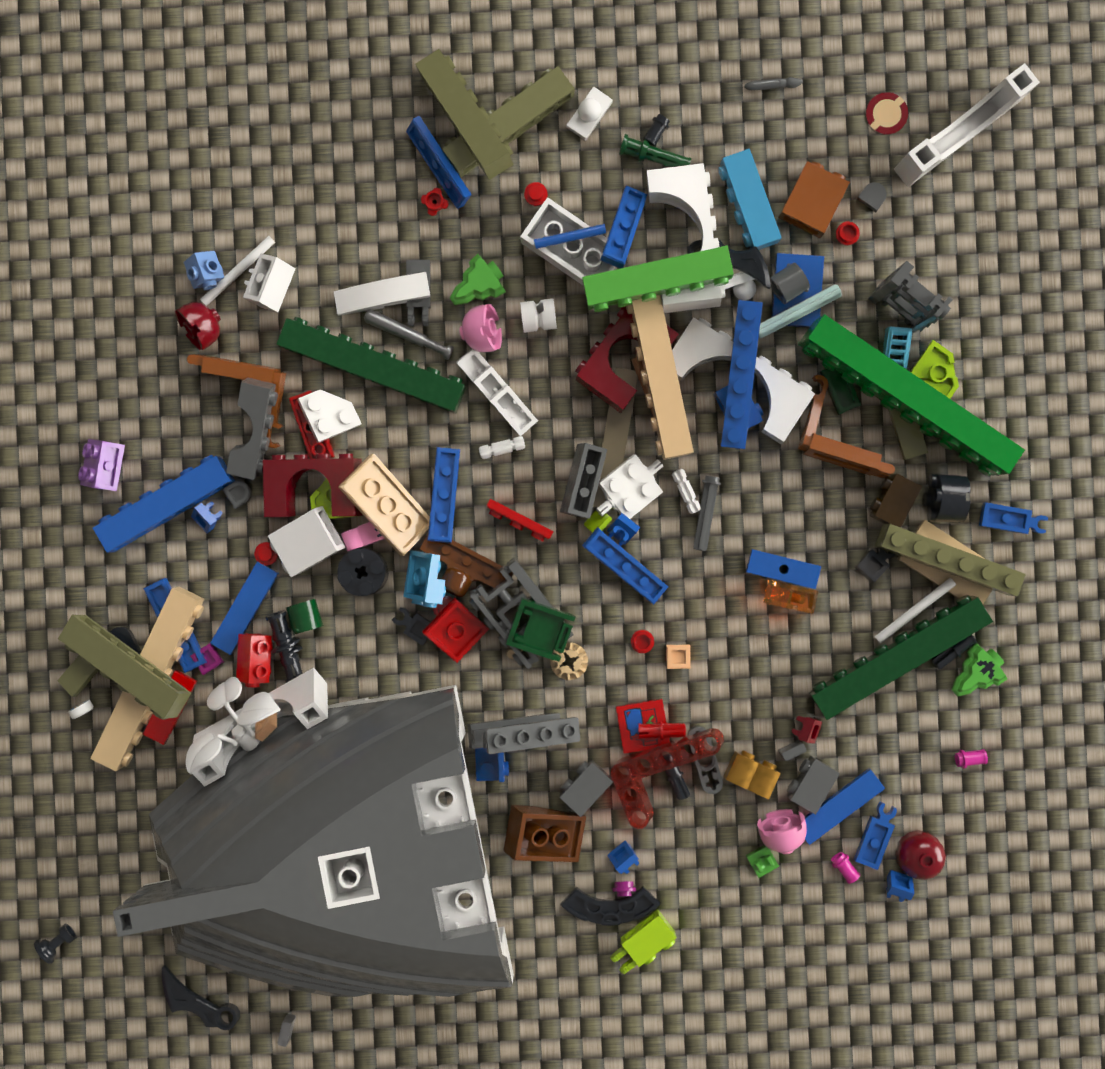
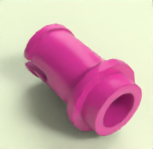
M985 749L968 752L959 750L954 756L957 767L962 769L970 765H984L988 762Z
M839 852L832 857V866L840 871L848 884L854 883L859 879L860 873L857 872L848 860L849 856Z

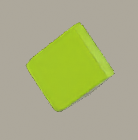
M596 510L590 516V519H587L584 526L592 533L597 527L603 531L612 521V518L607 513L601 516Z

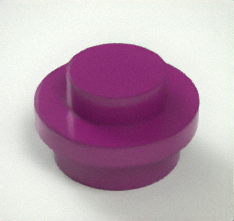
M633 881L614 882L615 888H612V892H617V896H631V891H636V887H633Z

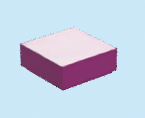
M209 643L200 649L201 654L203 653L207 663L198 666L202 675L207 674L224 663L212 644ZM195 653L190 655L194 662L199 661Z

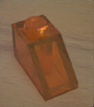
M768 580L763 603L813 614L818 591Z

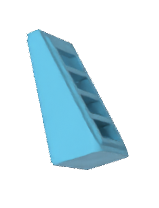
M890 326L885 329L883 354L889 358L890 355H900L901 360H892L907 369L912 328ZM893 335L903 336V340L892 338ZM891 345L902 346V350L891 349Z

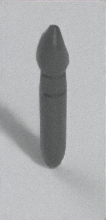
M794 77L748 82L744 87L747 90L796 88L803 83V80Z

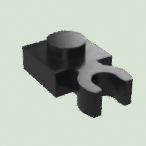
M877 547V553L873 549L870 550L855 568L867 580L875 583L890 566L885 560L894 557L896 554L886 553L885 550Z
M400 607L399 610L405 615L404 619L398 620L393 617L392 621L396 625H405L407 628L403 633L423 646L428 638L422 631L431 621L419 613H416L412 618L406 608Z

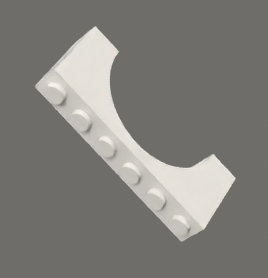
M1024 63L955 122L933 138L925 139L908 152L894 168L895 172L905 185L910 187L1018 104L1040 82Z
M704 163L647 170L649 203L670 204L683 210L694 220L702 238L701 251L718 248V238L713 237V231L716 230L715 216L710 214V209L713 208V196L707 192V187L710 186V174L705 172ZM714 283L704 285L705 288L699 291L691 292L689 288L680 290L681 293L675 296L667 297L666 294H661L664 313L720 307L721 298H725V286H714Z
M693 317L672 349L678 380L682 382L693 369L704 363L716 360L731 361L733 349L731 336L723 331L716 332L710 328L712 325L702 318L697 320ZM759 356V358L756 357L755 374L763 383L769 400L768 418L762 433L782 445L815 393L811 391L812 387L803 381L796 382L791 379L792 375L781 368L779 370L771 366V361L763 356Z
M315 668L268 693L280 708V711L277 712V718L295 715L306 729L328 718L327 683ZM243 708L237 710L235 714L239 716V712L242 711ZM229 715L195 734L193 742L209 732L214 737L217 734H221L233 739L232 730L237 723ZM254 723V724L250 725V727H251V729H252L253 731H255V723ZM221 740L222 747L218 755L207 764L196 769L192 774L204 787L225 776L227 765L234 752L240 746L239 744L234 747L231 743Z

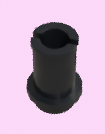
M660 114L657 117H653V123L645 137H643V140H646L653 147H656L665 129H669L668 124L670 121Z

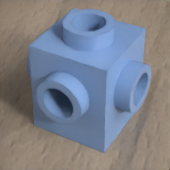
M215 251L194 253L184 261L187 277L193 289H213L224 278L223 269Z

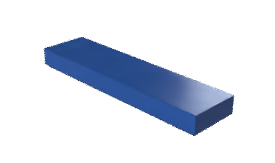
M421 117L413 118L406 133L457 209L463 207L472 194Z
M627 185L625 186L600 261L620 269L624 267L648 194Z
M437 447L428 532V541L452 543L460 449Z
M598 527L582 545L653 605L668 588L664 582Z
M256 562L210 644L229 655L233 654L238 645V634L246 632L279 574L277 571Z
M167 578L143 588L157 618L172 589ZM192 632L190 638L183 642L181 648L184 650L178 660L184 673L207 663L203 653L201 654L200 652L201 647ZM195 653L199 661L194 662L190 655Z
M870 768L824 801L816 815L810 812L805 816L807 828L805 840L809 845L885 789Z

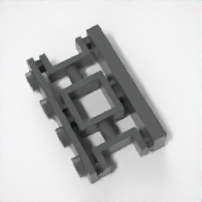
M906 261L887 276L868 299L874 304L882 300V305L885 307L889 305L905 318L904 323L912 325V333L917 330L921 332L925 327L928 328L932 323L935 324L939 319L941 320L951 309L948 305L953 299L948 296L941 300L942 296L939 293L937 295L931 293L917 281L919 277L916 274L913 276L910 274L914 266Z
M512 558L507 562L506 566L499 569L506 579L489 593L481 584L475 590L469 592L471 597L469 600L470 604L477 612L481 609L486 616L483 620L491 630L496 628L500 633L498 639L505 648L509 647L505 641L512 623L504 613L520 602L521 597L554 608L515 558ZM510 572H513L531 595L529 598H527L523 591L513 598L506 591L505 588L514 582L513 578L509 575ZM480 595L487 602L498 595L504 602V605L496 610V614L500 617L499 621L480 599ZM527 622L516 629L515 633L523 635ZM572 631L570 633L569 638L574 635ZM510 646L515 652L512 656L520 666L525 665L529 669L534 662L539 661L536 654L527 652L529 656L526 657L521 649Z
M557 712L467 724L469 748H487L488 754L580 741L579 719L577 717L560 718V713Z

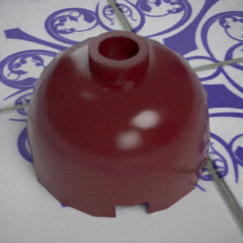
M190 302L175 310V316L180 327L184 326L187 331L186 337L199 351L204 350L217 340L220 334L218 322L221 318L214 308L209 309L205 304Z
M916 830L907 833L900 839L895 856L898 865L904 873L914 879L928 880L934 878L942 871L945 866L946 854L943 845L935 836L928 832Z

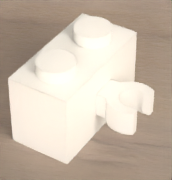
M260 253L255 268L249 269V272L252 273L250 281L245 280L244 282L247 288L243 298L261 308L278 312L295 268L277 257Z

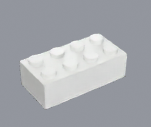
M548 197L520 236L523 245L581 285H583L582 277L617 269L615 266L600 261L607 238L602 234L543 248H535L534 239L590 227Z

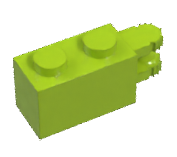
M657 909L620 938L622 947L615 951L610 959L616 962L627 953L631 956L620 967L619 970L622 974L629 972L636 965L638 967L643 964L648 965L656 958L658 952L662 949H669L675 943L676 933Z

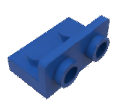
M487 748L475 749L476 781L499 780V782H504L505 776H509V761H504V752L488 754Z

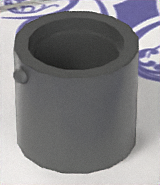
M794 262L787 264V267L770 277L771 289L783 304H787L803 292H808L810 288L809 281L803 270Z

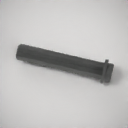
M705 476V480H702L704 488L693 545L695 550L706 551L708 547L718 485H721L719 482L720 478Z

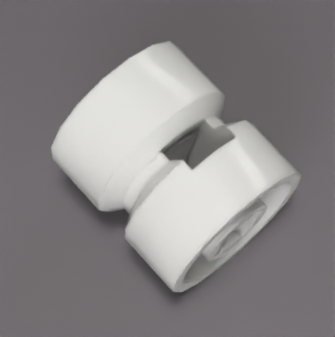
M553 298L540 300L538 304L534 301L520 302L524 333L537 331L539 327L543 330L557 329Z

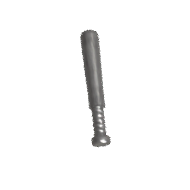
M370 309L365 314L364 320L366 323L418 346L432 349L442 354L444 359L449 360L454 347L437 343L427 338L426 335Z

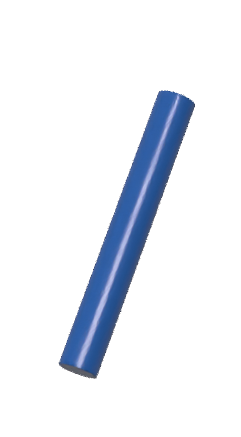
M605 224L534 239L535 248L538 249L606 234Z

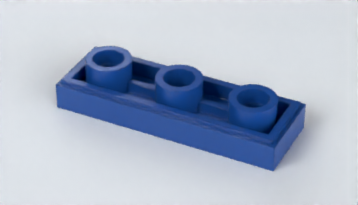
M751 549L746 568L747 573L812 589L817 587L821 566L753 549ZM781 565L786 566V572L783 574L779 571Z

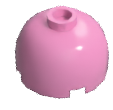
M491 304L479 305L470 309L463 318L460 336L475 351L493 352L501 348L502 331L501 328L496 329L495 321H498L499 317L495 308Z
M792 809L776 810L767 813V819L761 821L760 818L758 820L757 827L762 842L767 848L775 852L790 854L800 847L805 840L807 828L805 816L802 812H799V815L793 814Z

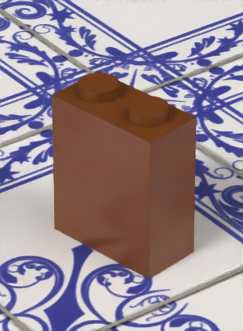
M807 161L778 218L821 238L826 232L850 182L845 180L846 178L840 173H831L825 170L824 166L820 163Z

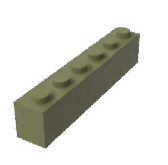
M440 49L417 62L415 65L421 78L487 178L490 180L513 166L514 164L510 157L513 151L506 141L501 142L499 139L501 134L494 123L492 125L489 124L487 120L490 118L483 106L480 108L477 106L478 100L472 89L466 90L464 87L467 85L460 72H454L455 65L449 55L444 57Z
M559 66L553 70L549 68L541 74L540 79L535 83L529 82L517 96H510L505 99L502 106L496 111L490 110L487 112L490 118L487 121L490 125L493 123L496 125L501 134V137H499L501 142L506 141L509 144L575 97V88ZM460 136L457 139L453 137L445 143V147L442 150L460 178L479 166Z
M892 524L882 525L875 547L1008 596L1018 597L1026 576L1025 573Z
M72 614L58 637L65 644L64 647L67 650L79 654L83 657L82 661L84 663L95 666L100 670V675L115 681L120 690L131 693L135 696L136 702L143 706H148L153 710V714L160 719L177 718L191 695L190 691L87 615Z

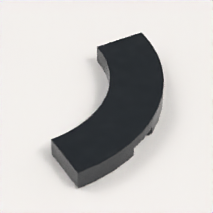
M644 886L631 894V896L614 900L592 897L576 887L560 903V906L567 912L583 921L607 926L639 920L660 905V901Z

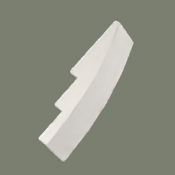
M422 272L334 291V297L339 316L364 312L370 309H383L384 306L430 297L427 274Z
M471 349L456 362L520 436L538 421L478 351Z

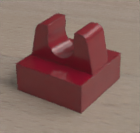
M797 716L796 720L802 722L803 727L801 730L792 728V733L799 737V740L815 744L822 721L815 718Z

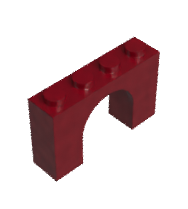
M626 306L622 307L618 312L617 316L619 319L616 324L610 323L604 331L603 335L606 336L601 343L597 341L591 348L589 353L592 356L587 362L583 360L575 370L578 373L575 379L578 383L619 413H622L637 392L635 388L612 371L608 361L609 350L614 344L627 339L638 341L637 337L633 338L630 324L634 323L632 314L627 313ZM667 325L672 345L679 334Z
M316 454V459H308V455H294V459L287 460L286 455H271V460H263L264 517L296 516V484L304 473L313 469L322 473L330 484L332 517L363 516L358 508L338 488L362 463V459L353 458V454H339V459H331V454Z

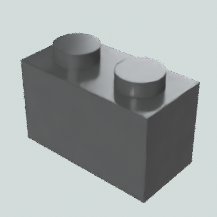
M810 756L809 759H805L799 768L801 773L796 780L793 779L789 784L787 796L791 801L816 815L840 773L815 757Z
M592 759L588 763L584 761L576 770L578 774L572 780L568 778L560 787V798L580 817L613 783L612 777Z

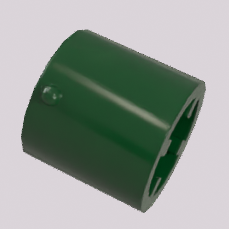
M316 599L286 607L293 635L324 626Z

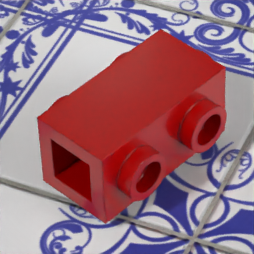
M259 633L238 634L236 678L240 682L245 683V687L257 688L260 687V683H269L271 650L273 649L272 635Z

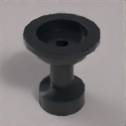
M66 923L59 928L60 934L51 941L46 939L34 941L36 952L48 964L54 962L57 947L65 941L71 943L77 939L75 931Z

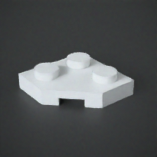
M323 390L315 391L297 400L317 443L361 425L352 402Z

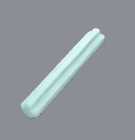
M834 284L760 323L759 338H763L842 296L841 289L837 284Z

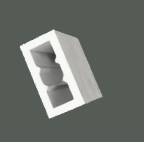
M323 506L312 509L268 535L271 548L279 555L282 567L290 577L306 571L346 548Z

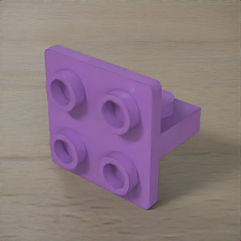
M88 439V442L84 444L82 452L85 459L78 475L79 480H81L80 485L117 491L125 445Z

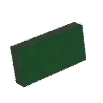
M829 369L820 371V374L828 381L827 390L838 415L861 406L853 384L843 380L841 373L836 371V369L834 371Z

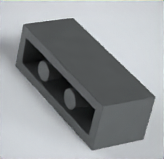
M588 443L577 444L560 513L590 519L607 449Z

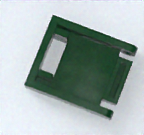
M521 597L505 643L506 645L560 662L561 656L552 652L553 650L564 652L573 625L564 622V619L575 621L576 616ZM523 612L530 616L523 635L515 632Z

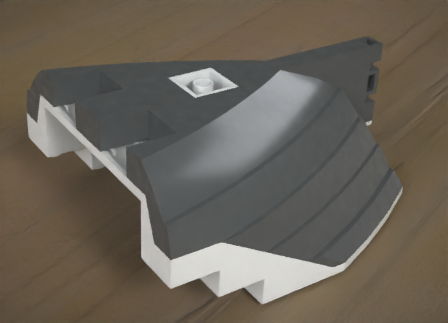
M456 685L417 693L409 691L374 699H368L367 697L328 705V718L309 729H306L295 715L277 718V728L263 742L260 741L256 748L251 751H245L241 746L237 748L227 765L225 776L204 787L192 775L149 813L157 860L167 867L169 880L145 884L136 894H133L124 901L123 905H119L113 910L117 936L121 937L171 927L177 955L231 974L279 987L324 996L358 997L368 994L409 996L420 994L451 997L512 987L514 974L504 926L498 927L461 743L466 732ZM443 791H447L453 796V801L448 805H444L439 801V794ZM463 893H468L472 896L473 903L464 906L459 902V896Z

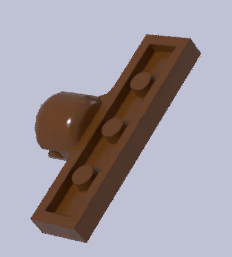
M427 534L419 549L421 552L440 555V562L447 566V570L442 577V580H445L446 592L456 597L465 596L473 581H479L494 589L506 579L499 570L503 566L453 540L452 543L428 541Z

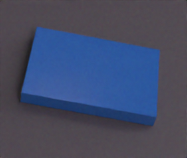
M776 254L775 274L787 267V264L794 262L803 270L809 281L810 288L808 292H803L787 304H783L773 292L772 317L822 291L824 256ZM821 308L786 326L810 327L813 321L820 317Z

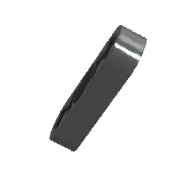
M693 726L688 731L687 738L701 786L707 793L716 794L722 789L723 780L709 733L702 726ZM696 731L705 734V737L701 738L704 747L708 745L709 748H701L695 752V748H699L698 742L692 740ZM703 753H708L712 757V761L708 766H702L698 762L699 756ZM715 767V771H711L714 780L718 779V782L715 783L714 788H711L710 785L705 784L709 781L707 773L702 774L701 771H710Z

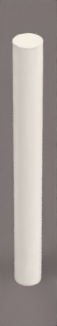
M270 236L266 237L217 283V287L210 289L200 300L206 306L210 304L259 258L260 253L264 254L275 243Z
M951 578L947 579L878 633L875 638L880 644L952 589L956 583Z

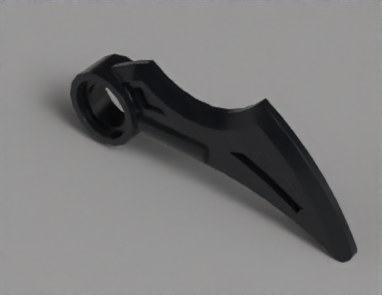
M702 240L691 243L688 247V254L695 253L696 250L701 249ZM718 240L719 247L725 246L721 240ZM756 246L744 251H735L728 248L733 269L751 276L767 289L771 288L767 265Z
M167 965L162 967L163 990L172 1013L181 1010L193 1012L201 1018L206 1027H218L221 1030H230L239 1021L240 1011L235 1004L225 1003L218 1006L186 987L176 978ZM223 1011L232 1013L233 1020L231 1022H225L222 1019L221 1013Z

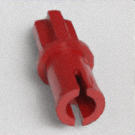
M662 721L658 724L639 723V739L660 738L663 740V738L686 736V725L684 723H662Z

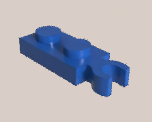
M985 502L982 504L979 526L1022 534H1029V528L1035 533H1046V530L1040 529L1037 524L1040 520L1048 521V517L1039 515L1032 518V510Z
M881 801L877 805V818L870 815L854 857L856 862L876 870L879 869L895 827L894 824L889 823V820L894 818L897 813V808L891 806L888 813H884L885 804Z

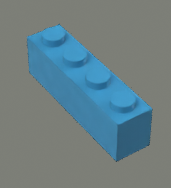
M750 148L722 158L720 167H718L719 175L722 181L726 180L728 189H726L729 202L735 205L736 211L734 216L737 224L742 225L744 231L742 238L745 246L750 247V249L756 246L760 250L777 244L782 237Z

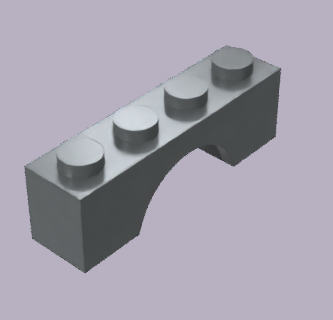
M247 378L241 382L238 406L249 415L253 432L248 443L236 445L230 450L227 474L252 480L263 474L264 451L268 450L270 443L267 433L268 429H271L274 420L271 410L272 406H275L278 393L275 392L276 384Z

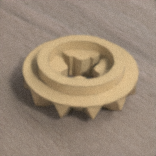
M567 642L563 653L556 650L552 652L560 655L561 659L560 662L550 659L551 668L559 678L565 680L578 679L586 671L588 657L580 645ZM564 652H566V654L569 655L570 658L577 656L579 657L576 659V661L573 662L574 670H572V668H570L568 665H563L560 667V665L563 664V662L565 661Z

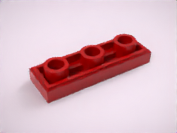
M310 390L290 397L289 401L309 458L316 459V454H331V459L335 458L329 439L319 443L316 442L312 431L308 430V422L297 401L298 398L313 392Z
M492 499L487 504V508L491 509L490 515L500 520L503 516L512 520L509 525L521 531L526 527L532 531L531 536L542 542L545 538L550 539L554 532Z
M178 670L174 671L171 677L191 693L198 682ZM183 709L177 718L165 720L152 714L143 735L165 745Z

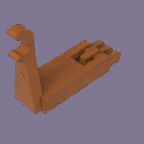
M192 354L187 357L189 364L202 366L201 372L242 380L252 378L276 384L275 392L278 393L275 406H272L271 415H274L271 429H268L267 437L270 438V448L281 446L279 443L271 441V432L274 427L277 429L283 427L282 424L278 423L286 373L280 372V368L200 354Z
M814 375L812 379L814 382L821 384V390L819 395L815 394L811 399L812 404L798 449L804 451L803 455L867 475L885 479L893 474L895 467L881 462V454L816 434L828 388V381L822 375Z

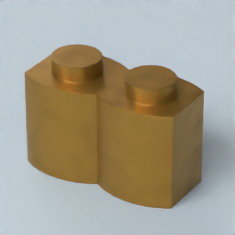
M742 750L741 753L735 751L723 777L742 788L769 799L781 774L775 770L777 766L766 760H763V763L755 761V755L745 750Z

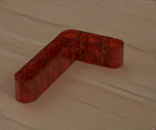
M715 728L707 729L623 757L617 761L611 769V777L627 819L632 827L643 829L647 826L654 813L641 778L715 755L724 743V735L720 730ZM706 738H715L718 745L710 746ZM689 744L693 746L695 753L690 754L686 752L684 745ZM662 752H669L673 760H665ZM646 759L651 767H643L640 760ZM619 766L627 768L629 775H623L619 771ZM627 789L635 790L637 797L630 796ZM636 811L643 812L646 819H640L636 815Z

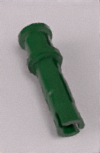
M627 134L624 135L619 151L621 156L626 154L636 157L640 162L646 159L668 167L690 165L691 162L690 157L650 146L646 140L641 142L629 138Z

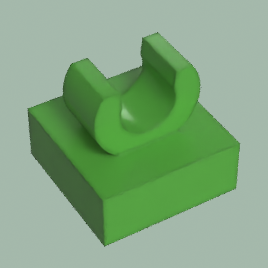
M765 845L746 855L758 878L779 867L770 849Z

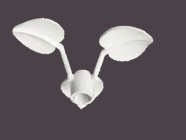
M230 677L226 682L219 684L210 693L207 699V706L215 711L225 705V708L237 723L232 730L233 739L221 734H217L214 737L210 732L197 738L190 746L186 755L188 773L192 774L196 769L215 758L221 750V740L231 743L234 747L239 744L245 751H251L256 748L260 740L255 738V732L251 729L250 725L280 711L271 695L267 692L255 694L245 702L243 710L237 716L230 707L229 702L236 700L240 696L242 691L241 682L236 677Z

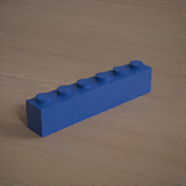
M738 300L721 447L746 448L763 302Z
M210 455L200 461L201 465L194 469L189 467L180 472L181 477L174 481L172 479L164 481L159 485L160 489L155 492L148 491L139 496L140 500L134 504L127 503L118 509L119 513L114 516L109 514L99 519V524L93 527V530L106 552L120 550L235 482L233 476L226 473L227 466L222 457Z

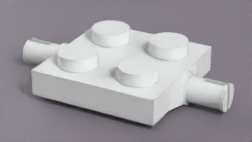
M636 454L629 457L599 481V487L604 492L606 501L596 508L597 512L603 516L613 508L619 514L623 513L631 519L663 493L653 476L663 468V464H660L661 462L657 459L649 467H646Z

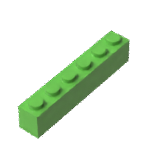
M727 245L582 277L588 310L594 309V312L608 310L610 305L618 304V307H624L633 304V300L642 299V302L652 301L657 298V295L675 296L681 293L680 290L690 288L691 292L699 291L705 288L704 285L714 283V286H722L729 283L728 280L732 279L734 272Z

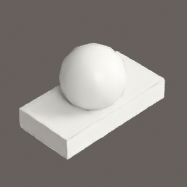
M593 87L587 97L580 103L577 111L568 122L567 128L586 141L613 103V100Z
M743 272L734 274L732 279L728 280L729 283L724 285L725 289L733 287L734 295L739 300H750L756 293L754 278Z

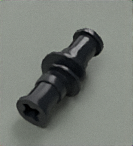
M283 610L269 614L265 618L270 623L273 632L272 637L277 645L276 648L271 650V653H279L280 662L287 677L285 682L287 683L303 674L299 662L300 658L296 653L303 648L301 645H295L300 641V638H292V632L288 627L285 617L287 612ZM277 618H278V620H279V623H280V626H281V629H282V630H279L278 623H277V620H276ZM291 664L293 665L295 676L293 675Z

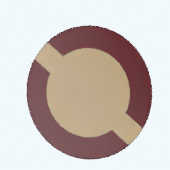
M884 92L870 100L866 109V118L869 125L876 132L893 134L901 130L906 124L908 108L900 96Z

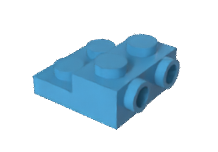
M410 550L403 597L412 599L411 603L436 608L437 604H442L446 587L445 580L437 579L441 568L440 555Z

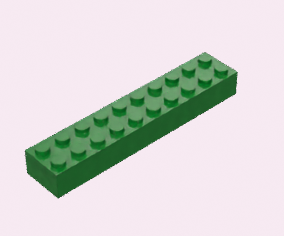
M825 314L813 321L798 344L803 348V353L812 358L816 356L822 361L821 364L831 371L836 369V371L842 374L841 378L850 384L856 383L862 387L861 391L869 397L875 396L881 400L880 404L891 411L896 409L901 413L900 418L907 423L912 424L914 421L920 425L919 430L929 437H936L940 440L939 444L948 450L954 449L959 453L958 457L967 463L973 462L979 466L978 470L986 476L1010 474L1025 451L1024 448Z

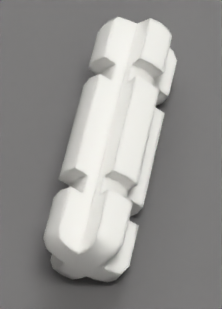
M519 436L511 441L508 439L492 443V446L484 445L479 447V453L482 459H487L491 455L498 456L513 452L514 449L518 451L525 448L524 439L522 436Z
M679 469L673 472L672 476L674 481L678 483L677 487L684 502H687L686 507L689 513L694 514L700 511V504L695 499L696 495L689 480H686L685 471Z

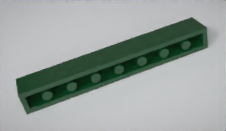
M295 317L294 320L286 318L277 341L279 347L457 413L466 386L461 384L462 379L452 375L445 378L440 376V371L431 367H427L424 370L417 367L419 363L405 358L404 362L395 359L396 354L383 350L382 353L373 350L374 346L365 342H361L360 345L351 342V337L339 333L338 337L329 334L330 330L317 325L315 329L307 326L308 321L298 317Z
M965 595L956 601L957 605L950 609L945 607L935 613L936 617L928 621L925 619L914 626L915 630L910 633L903 632L894 638L895 642L888 646L883 644L873 650V655L868 658L865 656L860 657L853 662V667L845 670V668L840 669L832 675L834 678L826 683L823 680L812 686L813 690L809 694L822 716L829 720L992 623L993 620L979 597Z

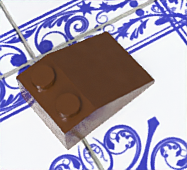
M511 805L503 851L512 859L518 861L578 862L586 816L582 815L580 817L576 813L536 806Z

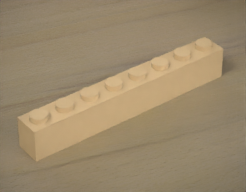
M657 295V298L652 301L642 302V299L633 300V304L626 306L628 314H632L634 323L630 324L633 338L637 337L639 346L635 347L637 360L642 361L644 370L640 371L643 385L647 384L649 393L645 394L647 407L652 408L654 417L650 418L653 432L657 431L659 441H655L657 454L662 455L663 460L690 455L694 451L661 296Z
M181 587L171 589L140 654L169 677L173 674L171 668L174 662H177L184 649L181 648L183 642L190 638L194 630L191 626L195 618L198 619L204 609V606H202L204 598ZM122 691L90 759L114 771H118L124 766L127 767L133 757L131 751L134 745L137 746L142 739L143 733L141 730L144 724H148L153 714L151 709L136 702L135 696L131 693Z

